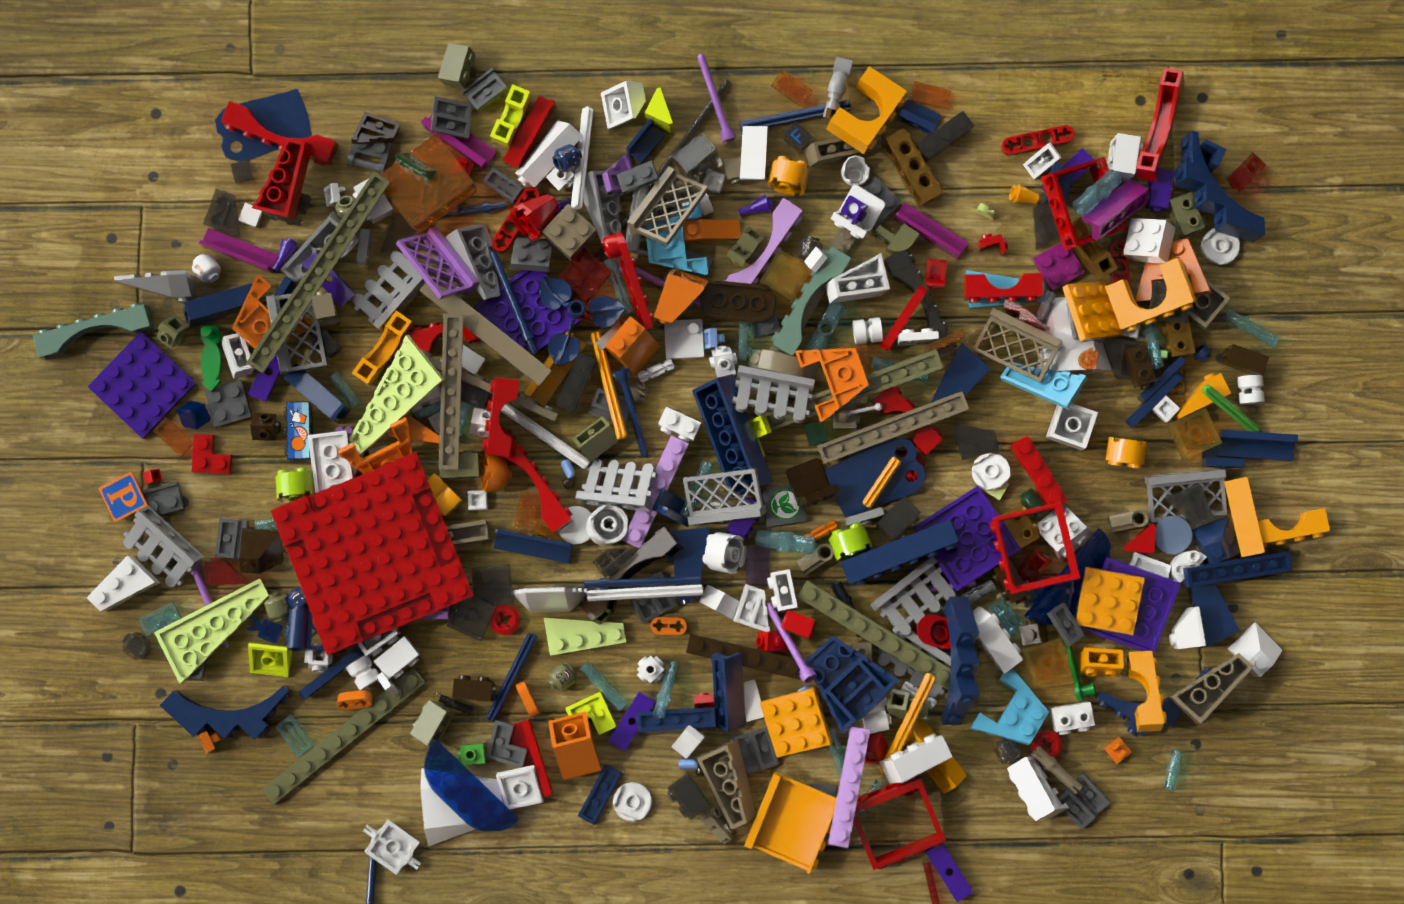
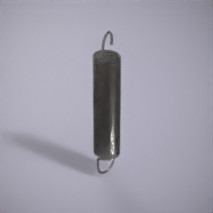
M440 695V703L468 715L472 714L473 707L446 695Z

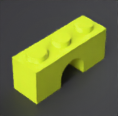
M512 84L505 100L504 112L500 120L497 119L491 132L490 138L492 142L510 148L532 98L530 91Z

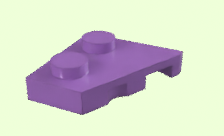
M629 154L622 156L602 174L606 192H622L617 175L633 168Z

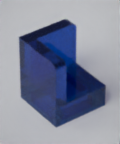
M189 401L176 410L182 425L187 428L198 430L211 421L204 403Z

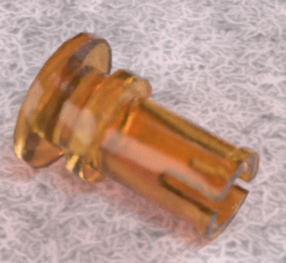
M1093 348L1083 351L1078 357L1079 365L1087 370L1094 368L1099 356L1096 349L1093 351Z

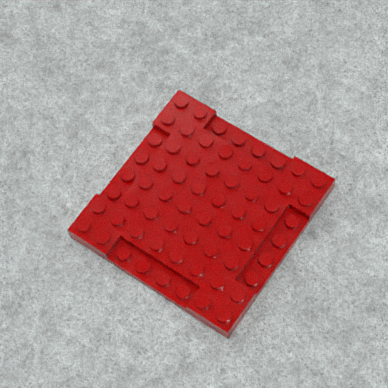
M417 452L310 496H304L270 510L313 616L315 627L327 656L474 597Z

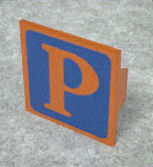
M132 471L98 488L114 523L148 506Z

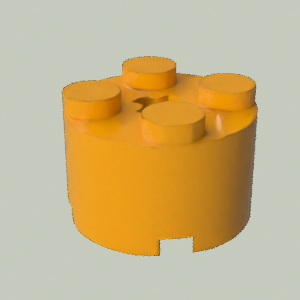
M778 156V159L772 163L767 183L768 187L770 188L772 185L774 191L784 195L795 196V193L800 192V195H803L810 172L807 168L808 164L804 161L795 162L785 156Z
M1109 437L1105 460H1108L1110 465L1122 466L1123 462L1127 463L1128 467L1141 469V466L1145 464L1148 442L1142 441L1141 444V441L1115 438L1114 441L1113 437Z

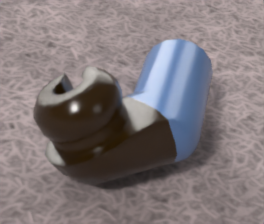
M567 459L561 462V466L567 476V479L562 480L565 489L575 486V471L570 460Z
M679 760V769H696L697 776H704L697 760Z

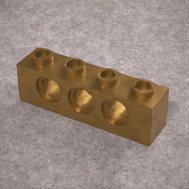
M905 128L891 134L882 141L881 146L919 208L934 201L943 193L941 184L933 177L930 166L924 162L921 151L915 147L911 134L906 132ZM900 148L905 149L907 154H903ZM910 164L914 165L917 170L911 169ZM920 180L926 183V187L920 184Z

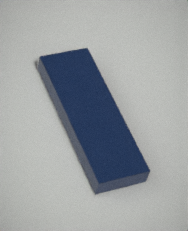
M1183 357L1175 359L1156 378V381L1151 383L1152 387L1146 388L1137 399L1141 403L1145 402L1186 360Z
M607 764L604 765L578 817L595 825L622 772Z

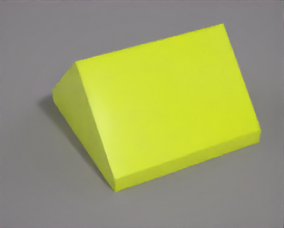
M657 88L645 111L646 122L651 119L653 125L672 133L673 122L661 88Z
M259 643L248 644L250 673L289 677L292 651L287 650L285 646Z

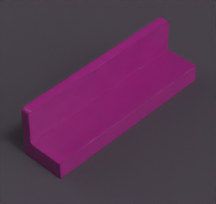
M431 116L429 119L425 117L421 122L425 129L475 163L483 171L496 155L494 149L470 132L468 139L432 132Z
M1130 179L1083 214L1082 220L1093 226L1092 238L1099 241L1146 205L1149 189Z
M905 202L894 217V220L902 225L903 223L920 233V237L958 260L968 242Z
M210 228L207 229L204 239H199L198 241L205 248L273 274L274 272L273 266L278 259L277 254Z

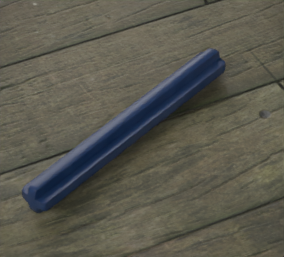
M528 633L486 716L488 720L492 722L497 720L538 639L536 635Z

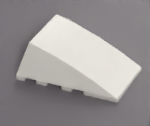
M1066 297L1055 298L1054 302L1051 303L1052 308L1048 318L1045 319L1044 332L1062 340L1063 346L1058 351L1049 369L1056 372L1112 371L1103 342L1098 343L1092 340L1081 342L1073 339ZM1048 348L1039 351L1042 360L1049 358L1053 352ZM1041 364L1037 365L1038 369H1042Z
M529 588L513 590L512 595L531 613L571 612L587 595L589 588Z
M421 769V799L424 830L428 846L504 819L503 798L497 779Z

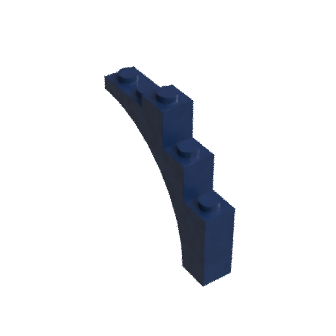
M1191 131L1181 140L1182 165L1175 170V186L1195 192V209L1215 215L1216 232L1252 243L1256 242L1265 235V218L1253 214L1240 206L1218 185L1204 160L1200 147L1199 133Z
M949 597L944 608L950 636L951 673L947 702L941 718L943 725H961L969 707L975 706L980 695L974 678L979 666V660L974 648L979 630L968 597Z
M1204 667V669L1201 671V673L1195 680H1197L1204 674L1208 673L1212 669L1210 667ZM1101 691L1097 693L1095 698L1099 700L1098 704L1107 710L1109 707L1116 711L1114 714L1123 720L1128 718L1124 726L1128 727L1127 732L1136 737L1138 735L1145 736L1147 732H1137L1135 719L1137 706L1143 703L1119 700ZM1168 697L1163 699V705H1161L1162 712L1166 713V724L1163 725L1165 728L1167 725L1173 727L1182 713V710Z
M287 685L282 686L272 696L259 704L240 710H217L205 707L188 699L177 690L172 691L160 706L193 737L208 731V725H210L223 738H228L229 736L232 738L239 731L238 726H240L255 740L259 737L262 739L270 731L268 728L271 724L266 718L271 719L276 714L277 706L280 703L283 705L291 697L289 693L292 690Z

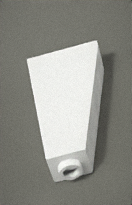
M556 121L515 174L520 177L518 181L526 187L528 185L535 187L554 167L552 157L555 150L568 144L574 146L583 135L570 123Z

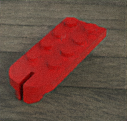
M619 232L604 237L602 244L605 254L609 259L618 258L638 323L646 330L653 328L652 323H655L654 317L651 312H648L646 305L649 302L646 294H642L641 286H643L640 275H636L634 268H637L635 258L630 256L624 236Z

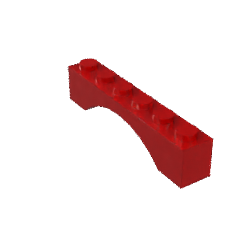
M1164 68L1152 125L1136 166L1138 179L1157 182L1185 83L1183 70Z
M232 101L228 102L221 120L226 126L225 129L234 133L237 130L244 132L243 136L254 139V137L261 139L260 142L271 146L273 143L279 146L278 149H282L287 139L286 137L276 135L262 127L247 107ZM318 134L305 138H291L313 145L310 158L314 159V163L321 166L325 164L331 165L339 145L336 141Z
M503 427L501 428L502 431L511 437L512 441L510 456L502 458L519 466L532 478L540 496L541 518L555 535L573 521L570 517L573 514L567 506L562 507L559 502L561 497L555 490L551 492L548 488L550 483L544 475L540 477L537 473L539 468L533 460L529 462L525 455L528 453L522 445L518 446L514 440L517 438L510 429L506 431Z

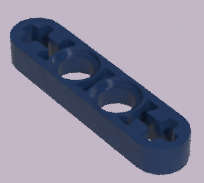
M1177 370L1125 422L1133 428L1184 376Z
M359 646L354 648L301 689L299 694L304 700L308 699L342 673L348 665L361 658L364 652Z

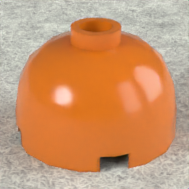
M484 454L481 468H483V475L481 474L482 491H500L507 485L508 480L512 479V469L508 468V463L504 458Z

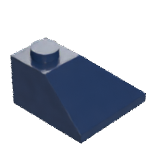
M1228 516L1191 529L1199 552L1207 556L1203 560L1204 564L1220 562L1240 553L1239 544Z

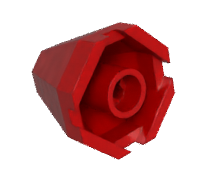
M546 194L517 204L510 209V213H514L511 219L524 236L529 234L531 241L537 240L544 235L542 231L556 215L558 202L555 197Z

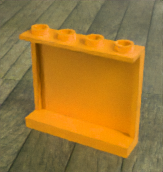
M775 771L744 846L750 849L754 847L807 870V873L810 874L811 869L816 870L819 859L816 858L818 852L823 853L827 843L824 837L826 833L830 834L831 820L834 815L837 797Z

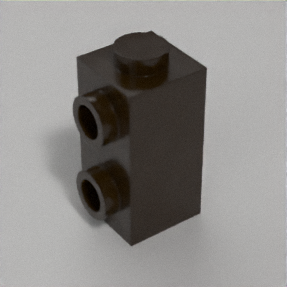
M1145 344L1123 351L1133 387H1140L1141 390L1152 387L1151 383L1155 382L1156 378Z
M1232 344L1224 349L1222 364L1251 375H1263L1269 356Z
M1009 560L1015 586L1024 584L1012 561ZM1000 565L991 569L993 572L991 577L995 584H999L1002 588L1000 593L1005 601H1009V603L1015 602L1017 605L1026 600L1025 596L1029 594L1028 590L1011 594L1010 590H1006L1003 580L1007 578L1006 572H1001Z
M459 675V678L453 680L452 698L493 701V697L497 695V686H494V681H490V677L478 676V680H471V676Z

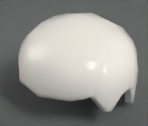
M855 155L849 157L844 162L841 175L848 185L861 186L869 179L870 167L867 166L863 157Z

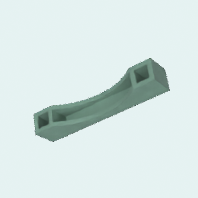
M832 246L829 251L825 249L823 252L827 259L817 272H811L810 276L813 278L810 283L806 282L800 292L803 294L800 299L796 298L791 306L793 311L790 316L786 314L781 323L783 325L780 332L776 331L771 339L774 342L772 347L783 354L794 356L795 351H797L802 342L801 319L810 298L823 285L843 274L851 260V257Z
M134 303L130 305L131 308H117L112 310L110 314L99 313L89 320L82 318L76 320L71 325L66 323L56 326L57 329L40 330L38 334L32 335L37 355L44 360L63 355L76 339L96 329L120 328L136 334L140 331L144 332L155 329L149 307L142 303Z

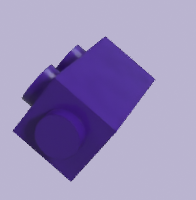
M1160 169L1157 182L1147 180L1149 191L1146 209H1151L1153 213H1162V211L1164 212L1168 209L1174 171Z
M746 497V500L751 504L756 503L749 497ZM762 516L734 519L726 530L729 531L728 534L739 535L742 538L746 537L748 539L753 531L751 525L754 521L759 522Z

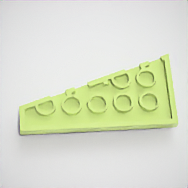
M409 335L405 336L400 350H397L394 356L395 359L390 368L386 370L374 392L375 395L372 401L368 403L367 410L349 438V441L354 443L360 454H364L391 429L390 424L402 419L444 381V378Z
M261 579L154 632L180 684L269 597Z

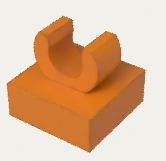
M207 731L198 736L206 754L214 751L215 747L213 744L221 740L218 733L209 736Z
M1120 737L1114 739L1104 748L1115 764H1118L1132 753Z

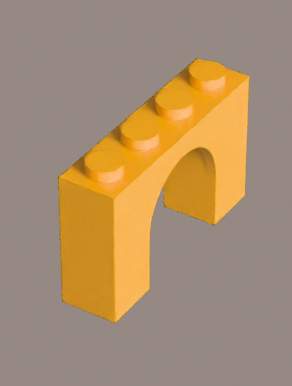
M870 66L859 79L855 89L871 98L877 104L880 116L872 121H863L839 107L826 130L865 154L867 149L872 150L877 142L875 138L877 135L882 136L887 128L885 126L887 121L892 122L897 114L894 111L897 107L901 109L906 101L904 96L907 92Z
M1175 258L1159 265L1167 286V294L1164 301L1154 309L1146 310L1136 303L1127 280H1120L1105 286L1121 330L1130 332L1138 329L1139 324L1145 323L1149 325L1156 322L1157 317L1163 316L1167 318L1174 315V311L1178 309L1185 311L1193 307L1192 304L1196 303L1197 299L1182 259Z

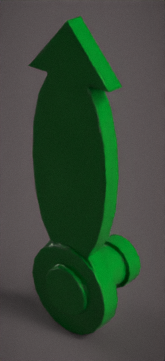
M208 325L203 326L200 331L201 340L205 344L201 356V370L205 381L200 382L213 392L222 381L218 380L222 361L220 349L217 346L222 339V332L217 326Z
M1064 642L1074 680L1076 697L1079 703L1085 702L1086 695L1097 694L1096 686L1094 683L1082 686L1072 645L1067 646Z

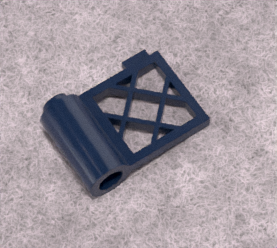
M294 606L293 609L289 610L287 650L325 651L323 644L311 646V638L318 632L312 623L313 616L311 611L305 610L303 606Z

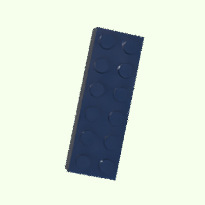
M733 374L718 377L693 389L692 392L722 473L757 468L760 488L772 483L773 480L747 411L738 412L735 408L736 404L732 403L733 396L737 397L738 387L735 386L736 381ZM752 473L745 474L742 478V481L749 486L753 482ZM731 476L725 479L730 488H733L737 482ZM739 483L734 491L739 495H743L747 489Z
M947 520L840 563L848 583H854L855 586L868 582L867 578L871 576L873 579L886 575V570L890 569L891 572L902 569L904 568V563L908 562L909 565L920 562L922 561V556L927 555L930 558L940 554V549L945 548L948 551L958 547L957 543L961 541L953 521Z

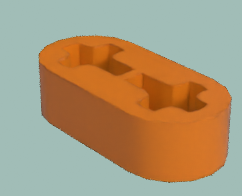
M656 617L651 621L650 625L651 630L655 634L681 635L687 629L685 620L675 617ZM658 620H661L662 624H668V628H661V631H657V628L653 625ZM677 621H680L684 625V629L682 628L680 632H676L675 628H670V624H676Z
M523 681L517 684L516 688L530 717L533 718L539 715L540 711L526 682Z
M366 690L343 692L338 695L336 705L343 710L367 708L372 705L373 694Z

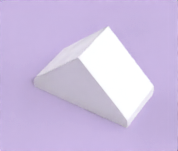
M1049 142L1023 165L1032 178L1036 179L1050 169L1053 163H1058L1062 157L1051 142Z
M710 585L706 586L699 600L700 603L732 620L739 604L738 600Z

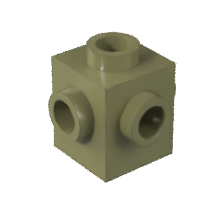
M173 314L160 323L156 338L172 349L177 344L181 345L185 341V334L189 325Z

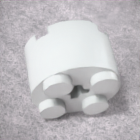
M603 505L597 508L589 516L586 523V530L590 539L603 547L617 543L627 533V516L617 506ZM610 523L609 528L606 529L604 525Z
M723 532L708 535L703 563L711 570L730 574L737 573L738 571L736 570L744 565L747 555V548L743 546L742 542L744 539L739 535Z

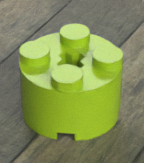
M298 468L295 472H289V470L277 471L278 475L275 476L277 501L283 502V498L288 499V502H292L304 496L315 494L313 473L309 472V468Z
M861 522L851 525L850 529L845 531L843 529L835 530L832 532L831 538H829L837 562H840L841 557L845 561L863 554V550L866 548L868 551L873 549L865 526L861 525Z

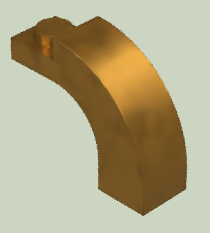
M1082 217L1071 221L1077 240L1091 236ZM1095 241L1073 248L1086 268L1098 278H1103L1118 269L1110 252L1102 250Z

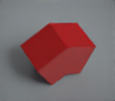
M160 469L143 472L146 485L162 481Z

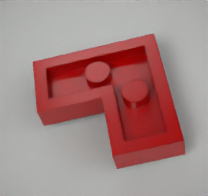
M194 434L191 472L231 474L232 455L213 454L215 435Z

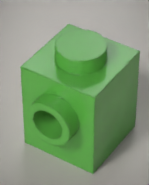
M485 743L461 745L460 750H457L458 762L461 761L462 766L486 763Z

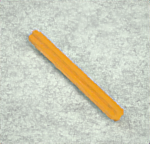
M597 331L591 333V339L616 437L620 440L627 437V432L605 348L601 350L595 344L602 337L601 332Z
M927 673L885 759L902 750L936 681V677L933 674ZM880 767V772L885 774L882 767Z

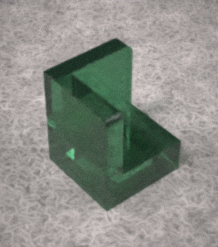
M817 421L804 425L808 447L828 442L824 422Z

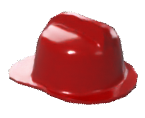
M937 615L922 617L917 625L919 639L929 646L950 649L947 619Z

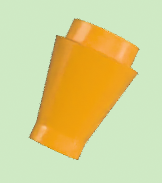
M1018 184L1017 186H1012L1009 199L1013 203L1036 205L1039 193H1035Z

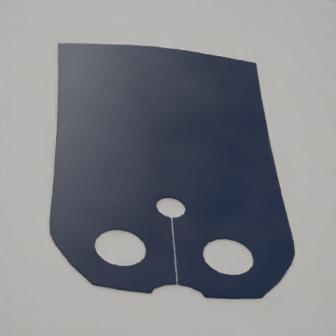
M298 89L239 103V105L247 107L262 127L276 135L286 138H305L311 136L308 114ZM226 108L215 119L217 133L223 138L221 147L226 158L245 162L278 150L279 146L273 143L271 146L261 143V139L257 137L250 139L243 136L244 132L237 130L234 133L225 129L221 120ZM234 141L242 144V150L238 153H234L230 149V145Z
M897 437L886 440L825 469L829 484H838L840 491L833 494L846 518L918 491L924 483L926 475L923 465L919 464L916 460L917 451L911 440ZM897 447H906L907 455L904 458L896 456L895 450ZM896 457L901 461L900 466L871 508L866 507L863 504L864 498L890 459ZM909 470L916 471L918 475L916 481H907L905 478L906 472Z

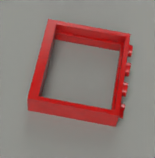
M1105 157L1041 177L1064 250L1095 241V239L1089 236L1077 240L1058 178L1089 168L1099 201H1102L1115 191ZM1126 221L1119 225V229L1118 227L1114 228L1104 237L1128 230Z
M1061 501L992 517L993 522H989L992 534L996 533L997 541H994L996 552H1001L1002 560H999L1001 572L1005 571L1007 577L1003 579L1006 590H1010L1011 594L1080 578ZM1055 509L1071 573L1015 586L1000 522Z
M919 774L901 783H890L857 798L853 823L873 870L884 869L888 864L901 862L910 855L921 854L925 849L938 847L942 842L946 841ZM918 788L936 833L875 858L856 813Z

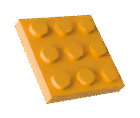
M1107 281L1067 284L1062 287L1080 341L1119 337L1124 334L1123 330L1120 329L1105 286H1108Z
M1086 567L1075 618L1077 624L1133 635L1145 578Z
M815 687L760 702L777 758L832 744Z

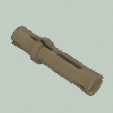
M1040 746L1036 748L1037 751L1034 750L1031 756L1036 758L1046 771L1049 770L1074 794L1078 793L1077 789L1079 791L1082 789L1083 785L1056 762V758L1049 756Z

